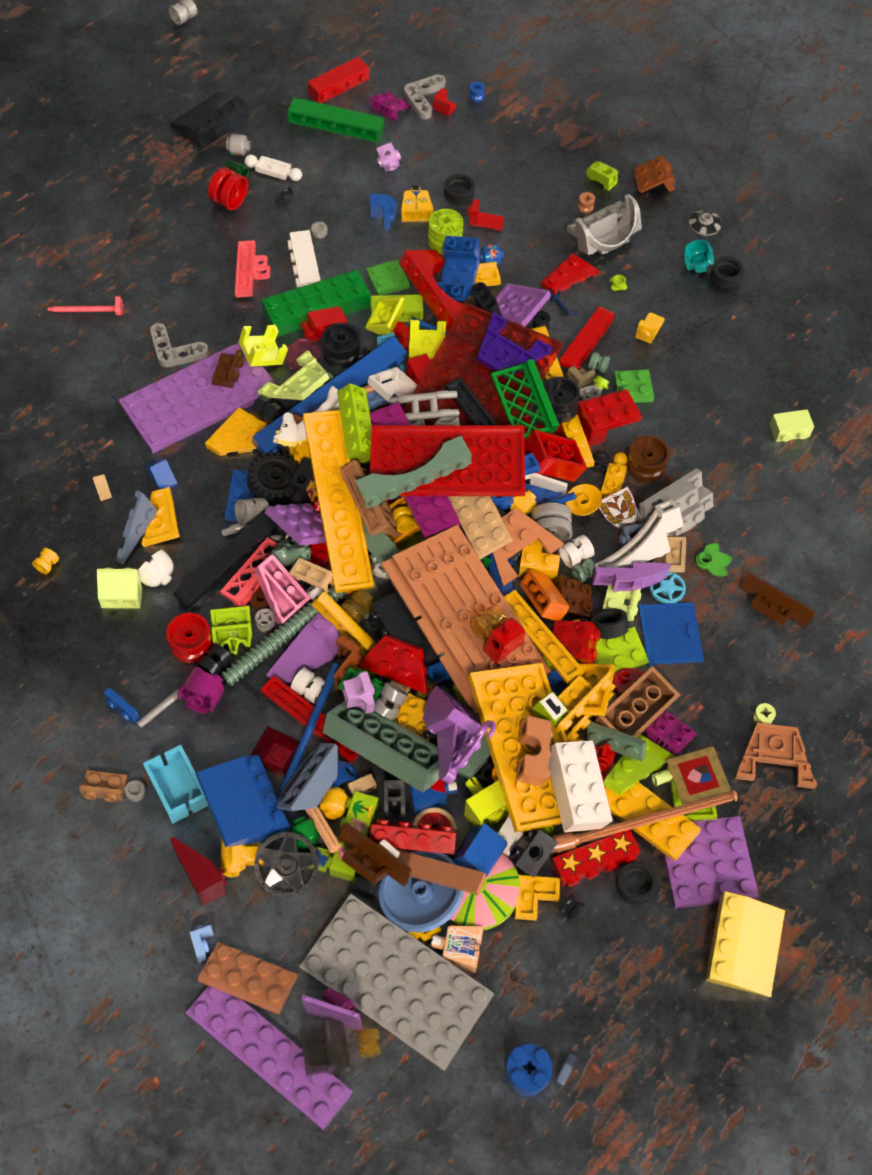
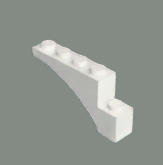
M672 499L654 506L653 514L638 534L616 553L596 563L595 566L631 568L632 562L646 563L651 559L669 553L670 547L666 533L673 532L684 526L679 506Z

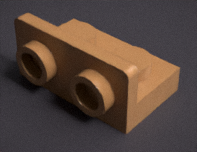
M87 770L83 785L79 786V791L84 798L89 800L102 798L108 802L123 801L125 795L124 788L128 783V775Z

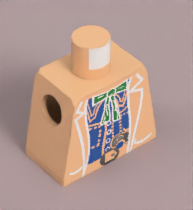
M448 926L446 937L433 935L431 948L444 950L443 958L458 968L476 973L484 927Z

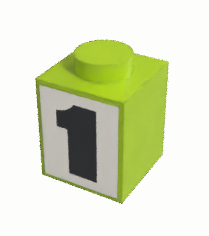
M552 691L540 700L531 711L537 718L549 720L551 725L553 724L556 727L564 719L563 715L568 709Z

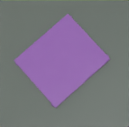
M305 995L302 996L301 1000L307 1014L359 1032L362 1031L363 1027L359 1013Z

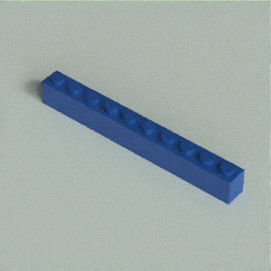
M393 336L287 412L303 417L304 413L314 412L327 400V394L331 386L340 390L349 383L361 388L369 385V376L389 370L394 366L402 365L405 362L407 351ZM283 415L252 436V443L261 454L266 453L268 456L269 452H273V455H276V452H279V449L283 447L281 444L273 443L274 436L277 435L276 431L280 430Z

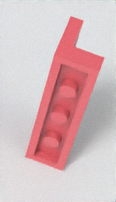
M267 537L220 591L221 595L233 602L234 607L247 606L251 601L252 596L260 587L256 574L253 573L256 567H253L252 563L260 559L264 561L269 557L270 553L264 554V549L268 545L276 548L277 542ZM251 573L252 577L249 580L241 581L240 577L243 574ZM239 586L240 591L235 596L228 592L232 587Z

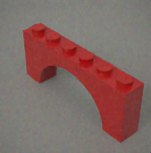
M405 250L399 265L439 321H446L447 333H468V330L481 331L487 318L479 307H470L459 303L448 296L435 281L433 275L439 273L445 262L437 250Z

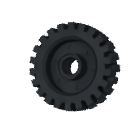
M269 452L268 456L266 453L261 454V457L257 456L255 461L251 462L247 475V486L250 493H253L254 498H265L269 506L271 502L273 506L278 505V503L280 505H285L286 502L289 504L294 495L290 482L299 466L298 462H294L292 457L287 459L288 455L285 453L283 456H280V452H276V455H273V452Z

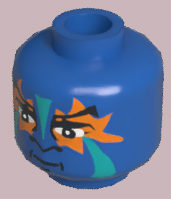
M495 243L482 246L479 251L480 263L496 262L497 265H500L501 259L504 258L503 249H499V246Z

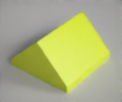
M402 297L379 299L365 328L379 335L393 333L404 311V299Z

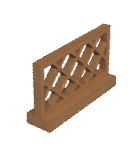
M356 460L340 469L341 475L371 536H375L378 533L396 537L401 536L403 533L397 531L393 512L387 500L381 502L376 507L366 509L356 491L355 481L370 475V470L362 468Z

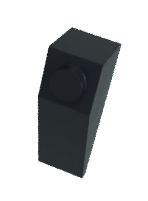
M397 777L384 779V819L390 820L391 823L406 821V782Z

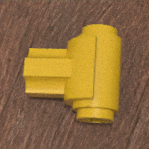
M221 837L220 868L224 876L237 877L246 866H254L255 855L262 843L225 847ZM259 859V866H263L264 862Z

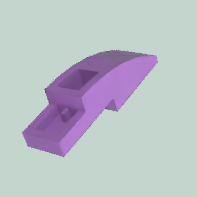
M632 562L631 568L596 567L592 581L593 585H612L613 592L637 590L664 580L671 566L670 563Z

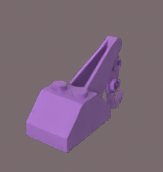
M437 685L429 694L422 719L427 724V730L435 735L437 733L439 779L447 784H451L456 778L458 769L464 768L472 753L480 748L481 738L489 728L490 731L487 736L488 738L493 736L496 724L492 720H487L481 724L467 705Z

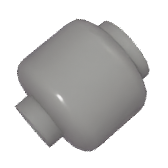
M231 134L226 140V150H229L231 155L244 156L247 151H250V141L247 140L246 135Z

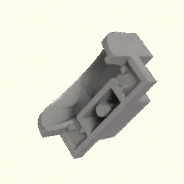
M630 194L624 196L625 203L618 201L581 219L579 217L575 219L574 223L567 226V232L577 237L578 249L585 254L591 255L596 251L606 254L629 242L632 234L642 229L640 208L637 201Z
M697 468L641 502L639 504L640 510L636 508V524H646L655 510L654 506L670 499L679 506L684 526L673 532L666 533L667 536L675 535L677 537L705 519L704 512L712 508L714 503L713 492L702 484V471Z

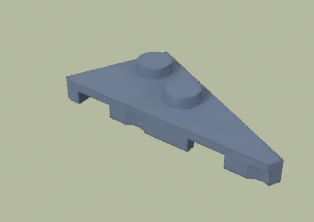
M140 491L135 492L134 496L138 497L135 508L130 509L129 518L125 525L123 537L126 539L123 549L119 548L116 562L122 565L158 511Z

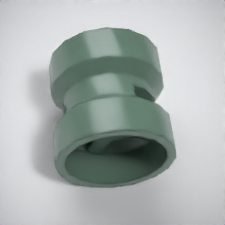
M593 352L588 368L598 369L601 373L605 374L611 357H603L599 353Z
M587 559L581 565L573 566L571 570L575 580L585 582L587 578H593L596 566L591 559Z

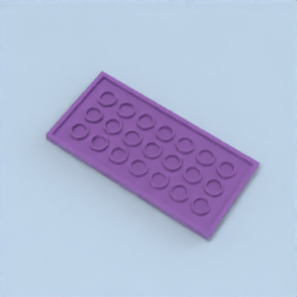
M236 343L118 400L153 454L231 416L238 407L245 409L253 405L260 396L257 391L268 382L273 384L275 382L263 366L250 367L240 344ZM237 350H241L244 365L239 369V380L235 382L234 387L227 388L212 385L211 380L221 353L235 355Z

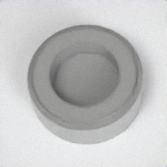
M315 222L312 224V236L323 238L327 235L328 230L325 223Z
M132 780L126 784L124 792L128 800L138 802L145 797L146 788L140 780Z

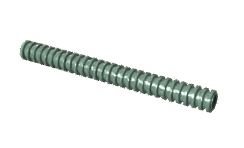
M330 585V588H327L329 590L327 594L335 602H338V598L341 599L343 595L348 594V592L335 593L334 586ZM309 602L307 607L304 606L302 608V611L299 610L298 614H294L293 618L290 617L288 622L285 621L283 623V626L280 625L279 629H275L274 633L269 634V637L266 636L264 641L261 640L259 645L256 644L255 648H251L250 652H246V656H241V660L237 659L235 661L236 664L232 663L231 668L227 667L226 672L222 671L221 676L229 686H233L234 682H238L239 678L242 679L244 674L247 675L249 673V670L252 671L254 666L257 667L259 662L262 663L263 659H267V655H272V651H277V647H282V643H287V639H292L291 636H295L296 632L299 633L301 628L304 629L306 624L319 613L312 606V603Z

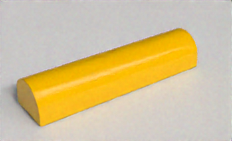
M325 591L312 603V606L331 622L343 637H348L355 641L356 645L360 647L363 657L377 644Z

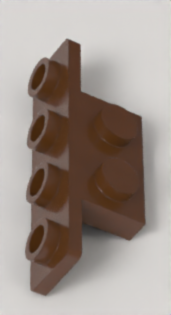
M751 573L747 574L740 587L755 597L750 605L751 607L783 626L791 618L807 627L816 613L811 608Z
M344 823L342 825L339 840L351 848L343 854L342 861L374 885L387 875L402 886L408 883L412 871L410 867L350 824Z

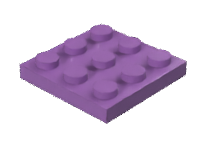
M508 283L497 295L496 300L502 317L507 320V326L524 329L551 297L549 290Z
M311 504L267 506L265 514L299 545L326 543L321 514Z

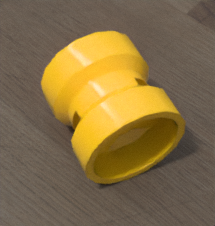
M403 506L393 511V518L398 532L408 533L415 528L416 525L409 507Z
M43 548L39 558H35L32 565L41 573L48 574L52 569L51 566L59 561V556L52 550Z

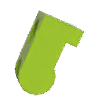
M599 161L594 162L586 170L589 179L600 182L604 185V189L608 191L618 182V170Z

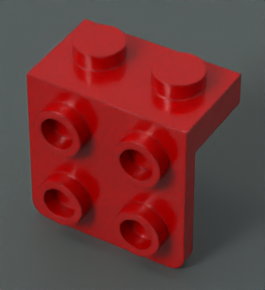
M592 621L554 622V636L575 660H581L583 664H594L598 657L596 646L600 640V631Z

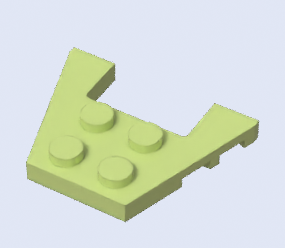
M307 350L296 359L298 364L303 366L282 385L278 386L268 382L257 392L260 396L264 395L268 398L304 400L317 388L321 387L329 377L322 366L311 355L310 351Z

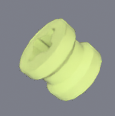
M760 704L753 714V722L755 725L757 723L771 724L776 716V711L770 704Z

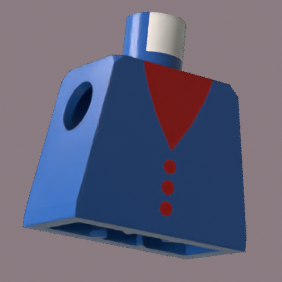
M439 779L424 793L410 785L414 816L427 808L445 807L447 803L446 795L457 793L456 781L447 784Z

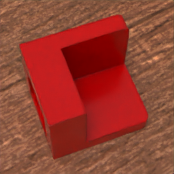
M441 88L433 96V109L447 116L456 109L457 105L447 100L446 89Z

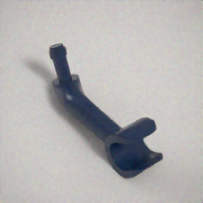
M552 290L550 291L551 297L549 299L552 302H556L567 316L569 314L577 315V311H569L561 301L560 290H558L557 295H554Z

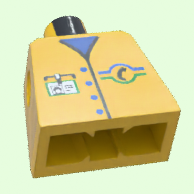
M412 186L411 190L404 192L402 222L429 221V217L433 213L429 193L427 190H421L419 186Z

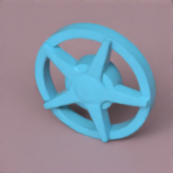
M668 572L667 576L671 578L660 581L661 585L658 589L654 590L653 585L650 586L652 596L657 601L665 604L680 601L686 591L684 580L676 573ZM674 579H677L682 587L675 585ZM675 591H682L680 596L672 599V594ZM661 592L663 595L668 596L669 599H663L657 593Z

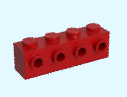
M377 819V821L371 824L370 839L378 845L385 839L397 849L455 854L457 829H453V826L449 825L432 827V824L429 823L411 825L409 821L391 823L388 819Z

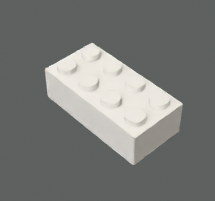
M593 741L555 743L550 747L552 754L549 759V768L551 769L550 774L563 831L573 832L602 829L612 822V817Z

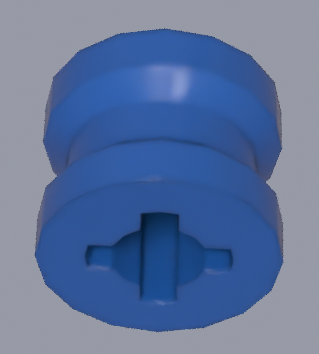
M478 81L471 83L469 87L470 100L474 102L482 101L484 99L485 85Z

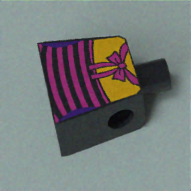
M304 457L290 482L294 491L291 502L294 504H301L303 500L313 502L317 497L316 487L313 484L314 476L311 460Z

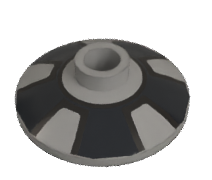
M699 210L694 212L689 218V226L697 234L710 236L716 234L721 229V219L712 211Z

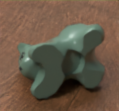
M282 540L271 551L270 555L273 554L285 568L299 558L310 561L311 549L307 547L308 545H299L297 542L291 545L289 540Z

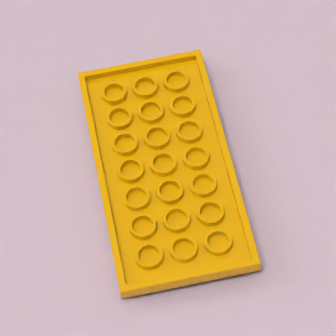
M543 663L470 673L467 677L481 723L492 720L496 724L493 736L491 738L487 736L490 728L485 733L514 832L562 824L551 774L549 779L541 786L516 781L517 761L525 754L533 756L531 747L519 742L520 723L527 716L536 717L531 709L552 692ZM552 724L553 735L550 740V747L555 743L568 742L565 731L561 730L557 734L555 732L556 727Z

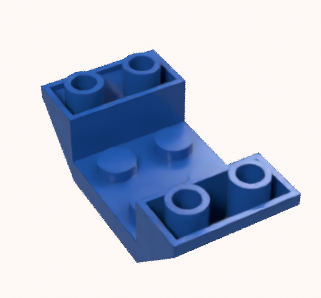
M446 236L442 250L446 256L441 281L437 282V284L448 296L456 301L464 302L472 294L471 287L475 284L480 264L479 239L474 237Z

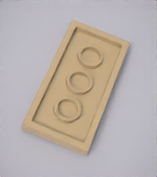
M447 496L479 559L514 541L491 496Z

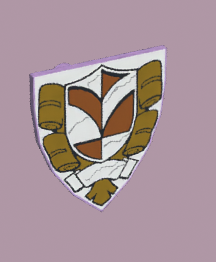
M628 486L602 499L599 509L614 526L622 530L623 527L636 524V503Z

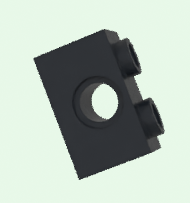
M540 828L523 832L522 838L517 845L511 849L508 858L514 865L534 878L558 842Z

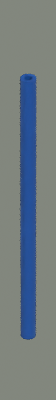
M333 663L278 791L277 798L299 766L333 686L334 674L340 667L336 663Z

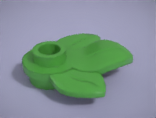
M712 543L707 545L704 551L697 555L695 561L699 568L708 570L714 576L724 577L728 574L725 567L731 563L733 558L719 552L718 543Z

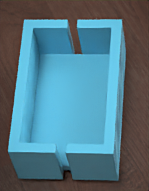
M181 745L164 753L168 763L166 766H164L160 755L143 763L145 771L172 824L189 816V811L192 810L195 813L208 806L195 775L196 773Z

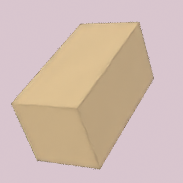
M372 774L348 783V790L352 798L355 791L367 794L377 789Z

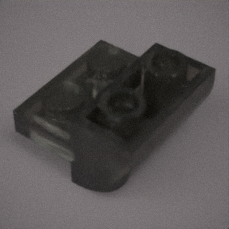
M334 1020L322 1021L321 1025L299 1029L306 1076L326 1072L330 1075L351 1071L345 1029L342 1022Z

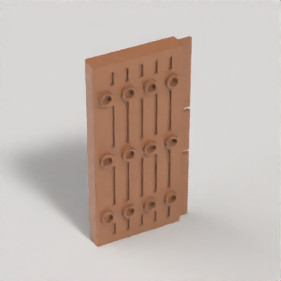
M458 525L393 555L391 559L381 563L413 617H421L416 622L437 655L444 654L439 659L474 715L478 713L467 677L470 673L543 663L547 676L551 673L548 665L526 632L524 643L498 664L483 651L491 632L510 617L514 618L520 625L521 623Z

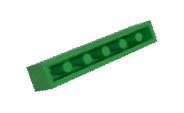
M295 97L288 109L289 122L377 143H379L384 132V118Z

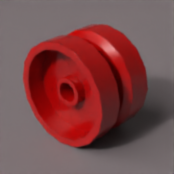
M222 167L214 174L210 181L208 197L211 201L233 211L242 204L246 197L249 186L248 180L233 170Z
M191 612L183 613L174 617L168 624L166 630L167 641L174 658L180 662L191 664L197 663L203 655L207 656L206 652L213 645L209 624L204 617Z

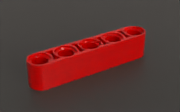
M599 306L565 351L559 365L566 369L574 366L578 370L613 322L615 313Z

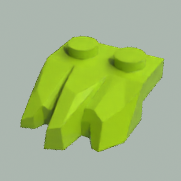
M250 606L210 610L213 643H217L222 647L228 644L230 653L233 655H237L239 644L250 647L252 639Z

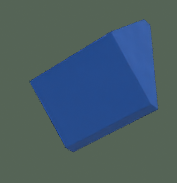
M483 823L471 827L451 859L457 866L484 872L487 878L508 844L487 824Z

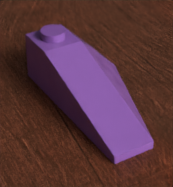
M318 613L266 674V677L271 679L275 676L288 685L293 682V679L302 668L315 671L319 669V666L334 661L338 657L336 640L341 634L331 622Z

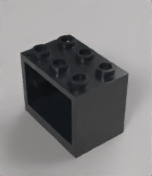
M398 591L371 604L368 622L373 629L377 630L379 641L385 635H390L422 648L423 652L432 648L416 622L421 617H413Z

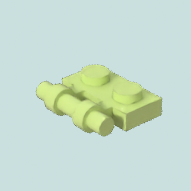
M608 585L602 610L609 608L621 609L626 612L628 621H633L634 616L638 612L637 604L641 599V589L613 592L612 585ZM625 599L630 600L628 606L623 605Z

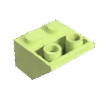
M109 567L97 569L98 600L101 608H141L143 588L137 569H113Z

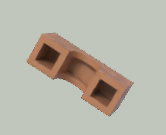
M527 716L520 723L519 742L530 746L533 756L525 754L517 761L516 781L541 786L549 779L551 773L549 759L552 754L550 740L553 735L551 721Z

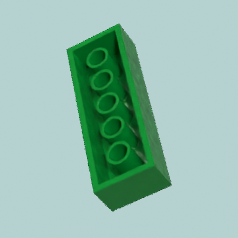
M358 269L261 299L263 314L268 324L276 325L278 329L277 337L301 330V323L304 321L307 323L308 312L340 306L344 315H348L371 307V293Z

